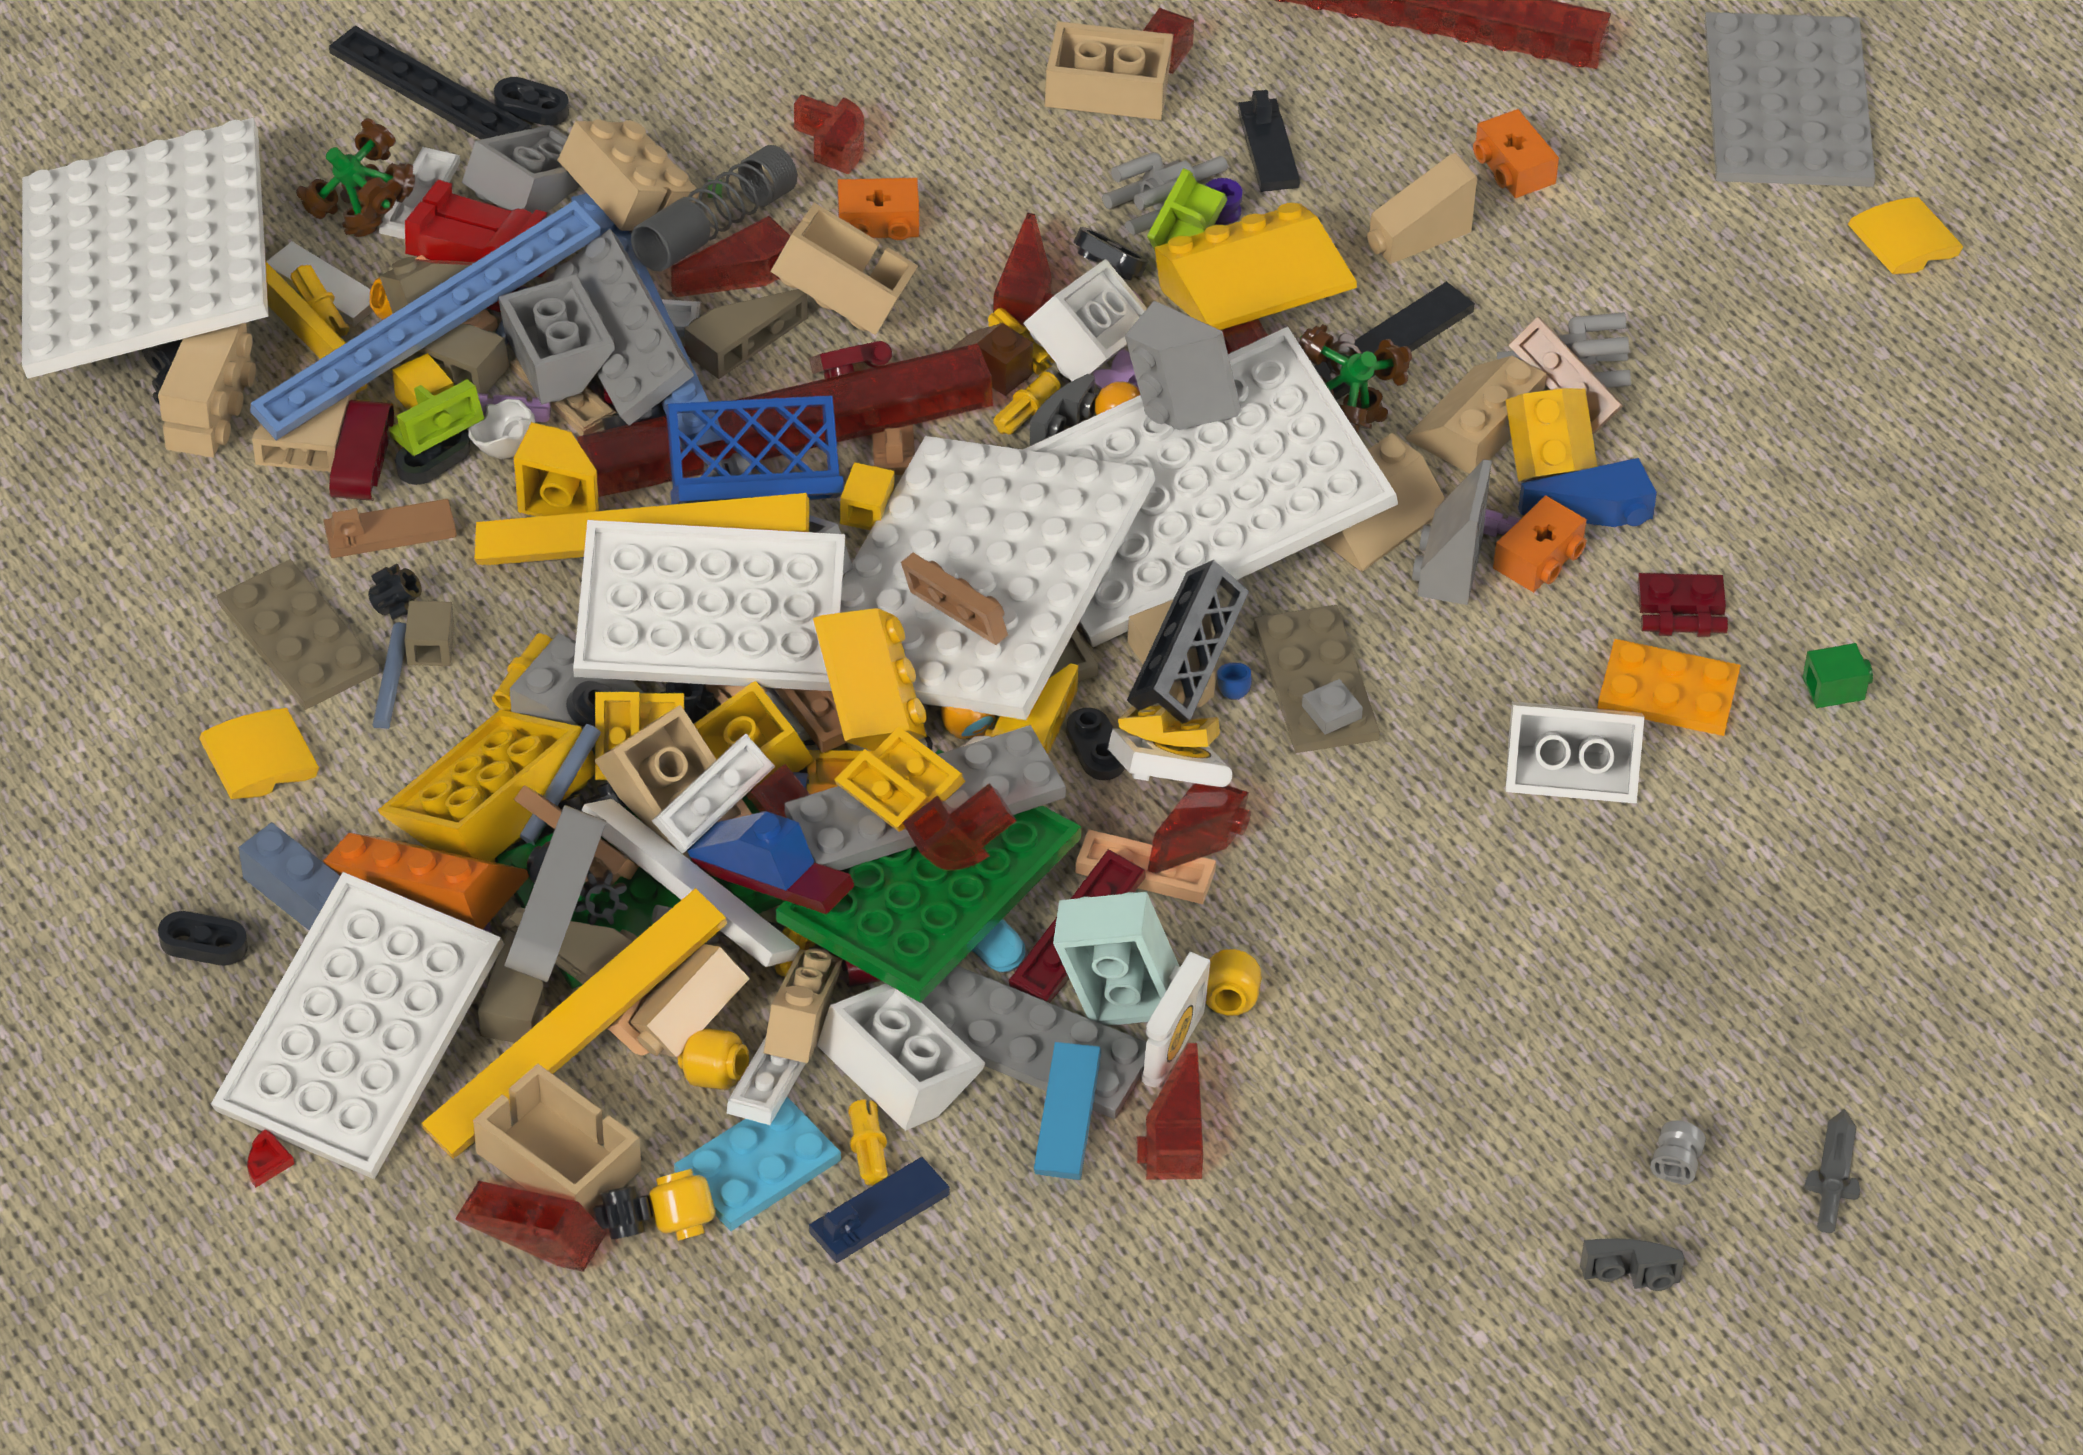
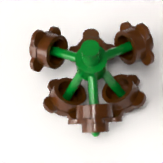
M365 118L361 122L363 129L355 138V145L358 150L355 155H344L337 147L331 148L326 153V159L333 165L332 173L334 177L329 182L315 179L308 187L299 186L296 190V194L301 199L304 209L315 218L323 219L326 214L334 215L338 211V194L335 188L341 182L343 190L340 193V197L344 202L352 204V207L343 213L345 221L342 223V226L345 228L344 232L346 235L354 234L355 237H362L377 230L376 226L383 223L380 216L393 208L396 199L397 202L402 203L405 197H409L415 185L412 164L408 163L405 166L403 163H399V165L391 163L385 173H383L374 164L364 166L361 163L364 157L374 161L379 159L387 160L391 156L390 147L396 143L394 135L386 127L376 124L370 118Z
M1322 324L1321 327L1315 326L1313 329L1308 328L1300 337L1299 344L1312 363L1319 365L1322 361L1326 362L1330 369L1329 376L1331 380L1327 381L1322 376L1320 377L1333 397L1334 392L1332 389L1344 382L1350 386L1349 395L1343 399V405H1338L1356 433L1359 435L1360 428L1372 429V424L1370 423L1374 421H1385L1388 417V410L1382 406L1383 394L1375 388L1368 387V380L1375 374L1381 380H1393L1397 386L1406 384L1408 381L1407 370L1412 360L1410 349L1407 346L1398 347L1390 339H1386L1380 342L1379 349L1374 354L1369 351L1362 354L1359 348L1354 345L1355 338L1351 334L1343 333L1339 336L1338 341L1333 343L1334 337L1326 333V325Z

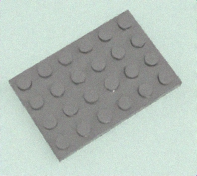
M1706 12L1704 24L1716 181L1874 187L1875 170L1859 17Z

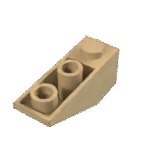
M799 949L771 1004L763 1053L804 1063L809 1062L818 1043L843 963L842 958L833 957L829 952L821 949Z

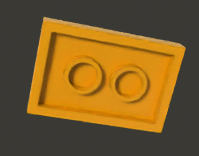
M1614 639L1597 709L1638 712L1644 715V720L1724 736L1741 665Z

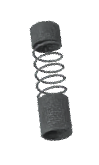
M767 145L742 160L740 164L732 166L728 172L719 174L715 180L706 182L701 189H695L690 192L688 197L677 200L638 224L631 233V244L636 257L645 267L661 272L707 244L708 240L715 239L718 231L725 232L730 229L732 223L738 224L742 222L745 214L752 215L756 213L759 206L765 207L793 190L797 184L798 173L791 156L776 145ZM762 166L769 172L770 176L772 177L774 188L769 185L773 184L767 179L765 173L763 172ZM738 168V174L734 173L733 170ZM730 175L738 177L743 193L755 204L752 211H745L742 198L728 184ZM726 176L725 182L719 180L720 178ZM713 184L712 191L706 189V187ZM716 184L726 186L727 195L731 203L737 210L742 212L739 219H732L727 204L715 193ZM729 189L732 190L739 199L742 209L739 208L737 204L733 201ZM699 192V199L692 197ZM703 192L713 195V202L718 212L729 221L726 227L718 228L714 213L701 201ZM716 198H718L726 208L728 217L725 216V214L719 208ZM703 207H705L712 216L715 226L706 217ZM710 226L715 229L712 236H710Z

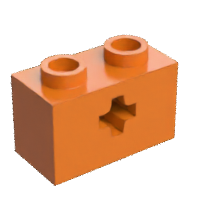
M1519 109L1477 124L1476 141L1473 144L1474 154L1481 164L1486 163L1490 167L1499 187L1507 188L1514 198H1518L1556 184L1559 157Z
M918 178L838 179V217L872 238L904 240L908 237H919Z
M1545 495L1496 542L1493 569L1533 593L1544 582L1547 584L1553 583L1558 577L1562 565L1569 558L1576 560L1582 554L1587 543L1586 538H1584L1587 519Z

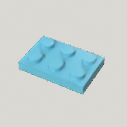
M786 1097L771 1125L744 1119L674 1163V1172L692 1169L693 1175H701L707 1179L716 1210V1217L732 1231L840 1162L841 1151Z

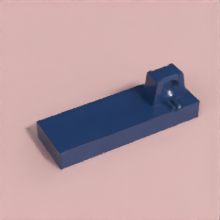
M920 1157L844 1202L830 1213L828 1212L825 1216L810 1223L809 1233L830 1257L838 1263L949 1196L950 1187L923 1157Z

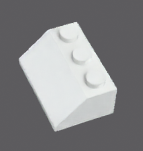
M1512 701L1505 792L1637 803L1644 715L1638 712Z
M886 983L830 1005L817 1044L842 1071L905 1131L939 1117L983 1070L985 1062L922 1002L914 1000Z

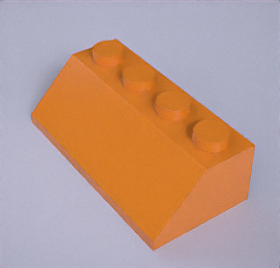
M348 833L323 860L328 867L340 876L342 872H345L480 929H483L529 877L526 869L393 839Z

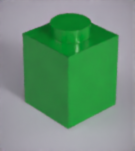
M1852 643L1807 651L1802 677L1817 709L1865 700L1868 684L1873 682V671L1870 661L1863 659L1857 644Z

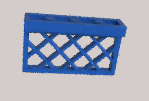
M833 396L671 403L666 405L673 489L670 491L671 505L807 493L809 500L832 499L842 495L844 481L843 476L839 475ZM822 406L824 424L814 434L797 417L806 407ZM786 408L798 409L794 414H791ZM765 409H775L788 420L775 436L756 421ZM745 410H757V411H756L755 414L751 417ZM724 411H734L747 422L734 438L715 423ZM703 412H716V413H715L714 416L710 419V418H709L705 413H703ZM693 413L706 425L693 440H690L679 430L677 414ZM791 424L810 440L797 456L778 440ZM750 426L769 442L756 458L737 443ZM709 428L728 444L715 460L696 445ZM824 431L826 444L819 438ZM680 441L687 446L682 453L680 450ZM813 444L827 455V471H813L800 460ZM772 446L791 461L782 473H772L759 462ZM731 448L750 463L741 475L731 476L718 464ZM692 450L709 467L700 477L683 478L681 460ZM796 465L802 472L790 471ZM753 468H756L761 473L748 475ZM712 470H714L720 475L714 477H707Z

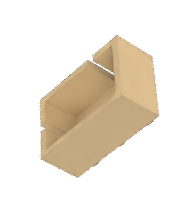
M600 119L594 121H575L557 160L621 231H633L634 227L677 200L688 197L690 192L697 189L688 179V175L668 158L667 152L662 147L656 145L646 134L645 128L631 120L624 122H606ZM699 192L693 195L692 197L697 199L699 196Z
M813 203L791 234L770 272L777 275L785 285L791 288H798L813 297L821 307L834 310L843 315L856 328L876 335L896 305L918 265L887 247L869 277L863 271L880 242L818 204Z
M246 323L182 340L158 394L162 421H165L163 432L166 450L214 458L219 445L227 444L231 431L232 415L239 416L243 406L244 387H251L256 375V364L251 362L250 359L252 334L247 333Z
M536 1064L509 1088L510 1104L509 1099L502 1094L473 1120L476 1153L577 1228L594 1214L593 1208L595 1206L603 1204L602 1192L624 1187L642 1170L640 1137L610 1115L603 1120L602 1110L539 1064Z

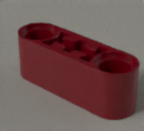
M352 399L349 401L330 472L329 490L331 497L374 501L371 494L373 486H378L390 440L387 431L389 426L392 427L394 424V406L392 403Z

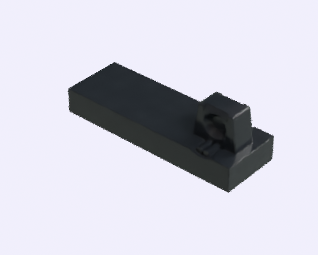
M1267 89L1253 91L1251 101L1238 102V114L1260 192L1299 188L1300 178L1280 114L1277 98L1269 99Z

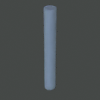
M398 622L392 627L372 724L374 728H390L406 650L405 623Z
M589 724L585 725L543 795L556 806L561 802L599 738L601 732L597 728ZM532 814L520 837L524 841L535 845L547 823Z

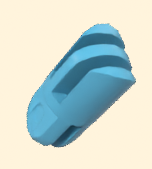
M1004 919L972 950L990 968L998 972H1011L1018 968L1025 959V944Z

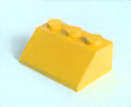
M878 608L820 615L813 618L844 740L875 751L898 726L917 740L927 737L923 724L927 719L926 712L921 701L916 698L912 683L916 680L915 670L904 653L902 642L905 640V633L899 619L895 615Z

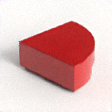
M263 1130L254 1139L248 1156V1174L255 1188L294 1165L293 1156L267 1130Z

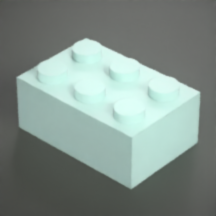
M1128 892L1118 895L1059 900L1053 944L1087 1018L1106 1026L1148 1022L1171 984L1169 976L1175 966H1179L1148 893Z

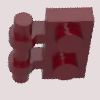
M875 341L821 353L809 358L813 374L823 372L824 378L830 379L855 372L854 364L864 363L870 368L885 365L891 360L892 349L886 342Z
M1638 574L1640 613H1657V615L1641 616L1642 632H1658V636L1670 637L1672 632L1696 633L1697 637H1710L1711 633L1727 634L1728 617L1711 616L1725 615L1726 601L1723 575ZM1673 614H1695V616H1678Z

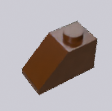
M1004 323L973 331L944 353V357L1004 396L1008 395L1033 374V342Z

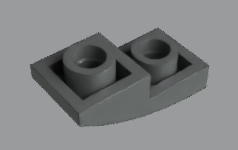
M1086 374L1075 379L1055 392L1043 403L1030 420V446L1064 431L1065 426H1075L1081 423L1084 417L1090 419L1094 415L1095 399L1098 396L1094 394L1095 376Z
M1619 1238L1584 1240L1580 1267L1584 1280L1598 1278L1603 1282H1611L1621 1278L1624 1274H1630L1634 1289L1648 1287L1653 1291H1662L1668 1289L1674 1283H1680L1685 1258L1681 1250L1658 1243Z

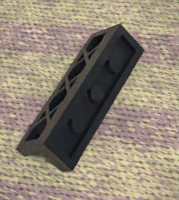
M1211 560L1186 572L1127 698V701L1138 711L1158 703L1181 724L1191 720L1249 593V590L1215 560ZM1218 585H1221L1232 595L1227 607L1221 608L1216 591ZM1206 616H1211L1215 635L1213 639L1206 640L1202 620ZM1196 648L1200 668L1197 672H1191L1187 658L1189 649ZM1175 681H1181L1185 695L1183 705L1169 693Z

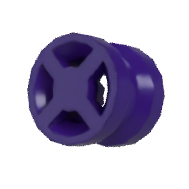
M1217 178L1207 182L1205 186L1224 193L1227 198V202L1215 225L1226 226L1238 221L1241 216L1240 203L1242 202L1243 191L1241 186L1236 181L1228 178Z

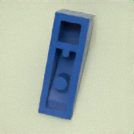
M1635 458L1521 483L1518 510L1521 515H1525L1546 495L1587 519L1586 524L1608 527L1627 524L1638 526L1649 519H1653L1657 492L1640 459Z
M767 811L716 822L687 850L690 857L785 891L815 863L799 822Z

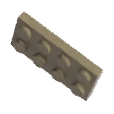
M291 559L217 594L219 606L304 710L380 673L379 664Z
M1337 605L1254 617V628L1295 753L1379 740L1380 730ZM1340 679L1363 707L1362 719L1325 735L1302 707V698L1304 694Z

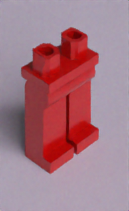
M437 180L423 197L422 202H419L405 220V254L417 257L422 255L430 260L477 262L547 218V212L536 209L532 214L525 209L519 208L513 211L452 194V183ZM546 271L539 274L537 277L542 278Z

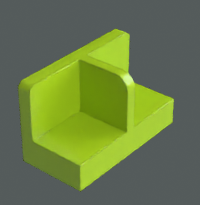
M1183 168L1147 235L1154 251V247L1168 243L1173 237L1193 236L1205 232L1206 228L1213 226L1227 202L1225 194L1196 182L1192 172Z
M466 379L434 396L422 385L414 388L418 405L397 415L398 424L390 427L389 431L391 437L413 456L484 420L476 386Z

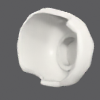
M506 399L496 405L488 404L484 420L469 427V438L486 455L498 459H509L515 456L531 422L535 423V416L521 400Z

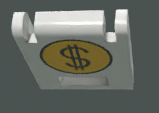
M1112 728L1108 750L1129 773H1132L1134 779L1149 781V777L1153 776L1217 787H1225L1231 782L1232 770L1209 746L1181 747L1160 744L1132 735L1125 730Z
M1189 952L1181 967L1175 966L1169 976L1171 984L1146 1026V1035L1149 1039L1146 1042L1144 1070L1141 1080L1147 1086L1159 1087L1163 1084L1205 1012L1210 960Z

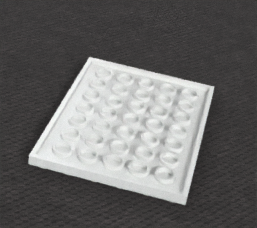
M254 118L241 121L232 120L222 126L203 131L193 130L180 137L164 141L154 140L145 146L129 150H116L106 156L87 161L77 160L67 166L52 170H38L29 176L22 177V367L27 379L268 317L259 139Z
M1289 327L1283 328L1228 354L1242 410L1237 417L1178 430L1165 423L1158 424L1152 421L1145 414L1141 395L1023 449L1151 467L1153 469L1155 482L1079 621V625L1092 647L1127 632L1129 616L1173 600L1186 572L1215 560L1238 580L1398 505L1395 491Z
M925 436L890 496L881 521L875 522L852 562L853 569L846 572L843 578L840 613L878 608L895 615L899 619L905 633V640L902 642L904 653L914 667L916 680L912 683L916 698L921 703L969 709L979 713L1027 720L1155 482L1153 469L1151 467ZM914 552L928 562L931 560L935 561L946 573L954 578L966 580L974 590L985 597L992 596L1004 610L1005 615L1003 619L1008 636L997 645H994L912 594L909 590L901 562Z

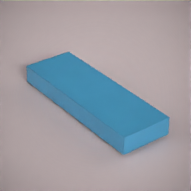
M1055 1042L1034 1164V1173L1037 1175L1081 1180L1101 1059V1048L1099 1046Z

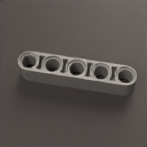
M564 805L504 967L548 982L603 833L606 820Z

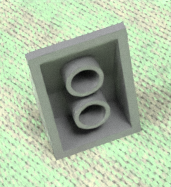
M550 125L475 141L462 181L464 185L475 191V195L484 201L492 202L498 207L510 211L518 208L525 209L532 214L536 209L548 212L580 187L576 180L557 161L568 136Z
M1483 459L1435 509L1432 525L1423 526L1419 550H1423L1425 553L1424 557L1416 555L1412 573V580L1419 581L1418 596L1468 605L1483 540L1491 460Z
M558 633L510 687L511 712L580 726L571 719L566 707L569 694L580 683L595 681L619 692H644L630 680L574 677L573 666L576 641ZM588 696L590 703L595 705V699ZM594 744V746H593V748H592V751H593L594 755H595V744Z

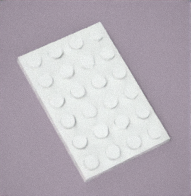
M587 520L573 666L574 677L748 686L750 683L757 681L764 688L832 691L813 618L820 615L840 613L845 534Z
M342 872L211 1103L212 1107L221 1114L258 1130L270 1131L279 1139L375 1179L502 950L504 943L501 937Z

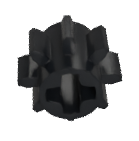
M395 564L390 568L385 567L371 575L375 585L370 587L368 596L371 605L378 613L382 615L390 614L391 619L395 620L402 615H408L409 601H415L414 599L421 595L422 587L414 572L407 568L400 570L399 565Z
M666 682V691L660 692L684 693V711L692 723L706 716L707 710L713 709L714 693L706 692V684Z
M607 869L604 872L603 878L594 877L593 873L589 870L587 874L588 881L583 885L580 893L582 900L577 902L575 911L582 912L587 909L589 911L588 923L590 925L595 924L597 917L606 918L612 925L614 924L612 914L617 909L627 910L628 908L626 903L618 897L619 894L627 890V887L624 883H617L614 886L611 884L613 879L611 870ZM602 888H605L610 900L608 902L601 901L598 907H595L590 897L591 893L599 894Z
M635 1185L601 1193L603 1204L593 1208L598 1230L608 1228L611 1239L629 1237L645 1232L643 1220L653 1217L648 1195L638 1197Z

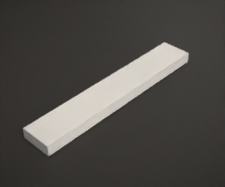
M608 799L584 804L582 812L606 820L601 836L682 900L696 888L726 917L727 925L720 931L762 965L768 967L795 959L800 948L798 945L615 800Z

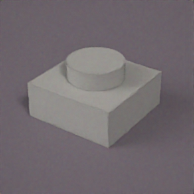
M1340 679L1303 695L1302 707L1325 735L1362 719L1363 707Z

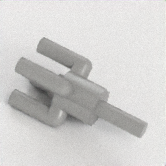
M1152 152L1113 167L1111 174L1116 182H1121L1144 172L1145 174L1142 180L1103 194L1102 201L1107 209L1134 200L1139 210L1154 206L1155 211L1125 223V228L1134 236L1152 227L1183 168L1190 170L1196 182L1226 171L1228 164L1223 156H1219L1193 167L1186 160L1182 162L1176 160L1163 165L1161 156L1156 152Z
M1625 312L1573 317L1568 323L1569 334L1557 335L1588 368V365L1596 364V361H1628V337L1586 340V332L1626 329ZM1514 351L1497 352V359L1514 356L1522 360ZM1630 369L1593 373L1607 388L1631 386Z

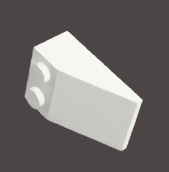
M1105 259L1054 295L1023 324L1030 331L1033 340L1043 347L1056 362L1060 373L1074 381L1086 374L1091 375L1119 351L1127 346L1125 334L1147 308L1107 259Z

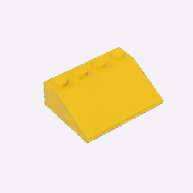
M1301 203L1282 204L1275 211L1265 214H1249L1244 216L1239 222L1226 226L1213 225L1206 228L1205 232L1193 236L1173 237L1168 243L1154 247L1159 285L1163 293L1190 317L1219 330L1357 288L1356 279L1320 220Z
M500 709L380 807L378 812L428 848L495 862V858L511 844L522 840L520 834L533 814L514 800L524 785L542 796L545 794L582 732L581 726ZM592 749L562 800L572 793L583 789L587 785L588 780L595 775V755Z

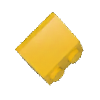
M1561 388L1524 393L1505 400L1518 482L1598 467L1585 388Z
M531 422L514 456L518 512L537 517L599 511L597 470L572 432Z
M757 681L750 683L694 724L716 760L740 737L745 734L749 736L775 766L755 786H780L781 784L778 781L783 775L790 772H799L814 761L797 732Z

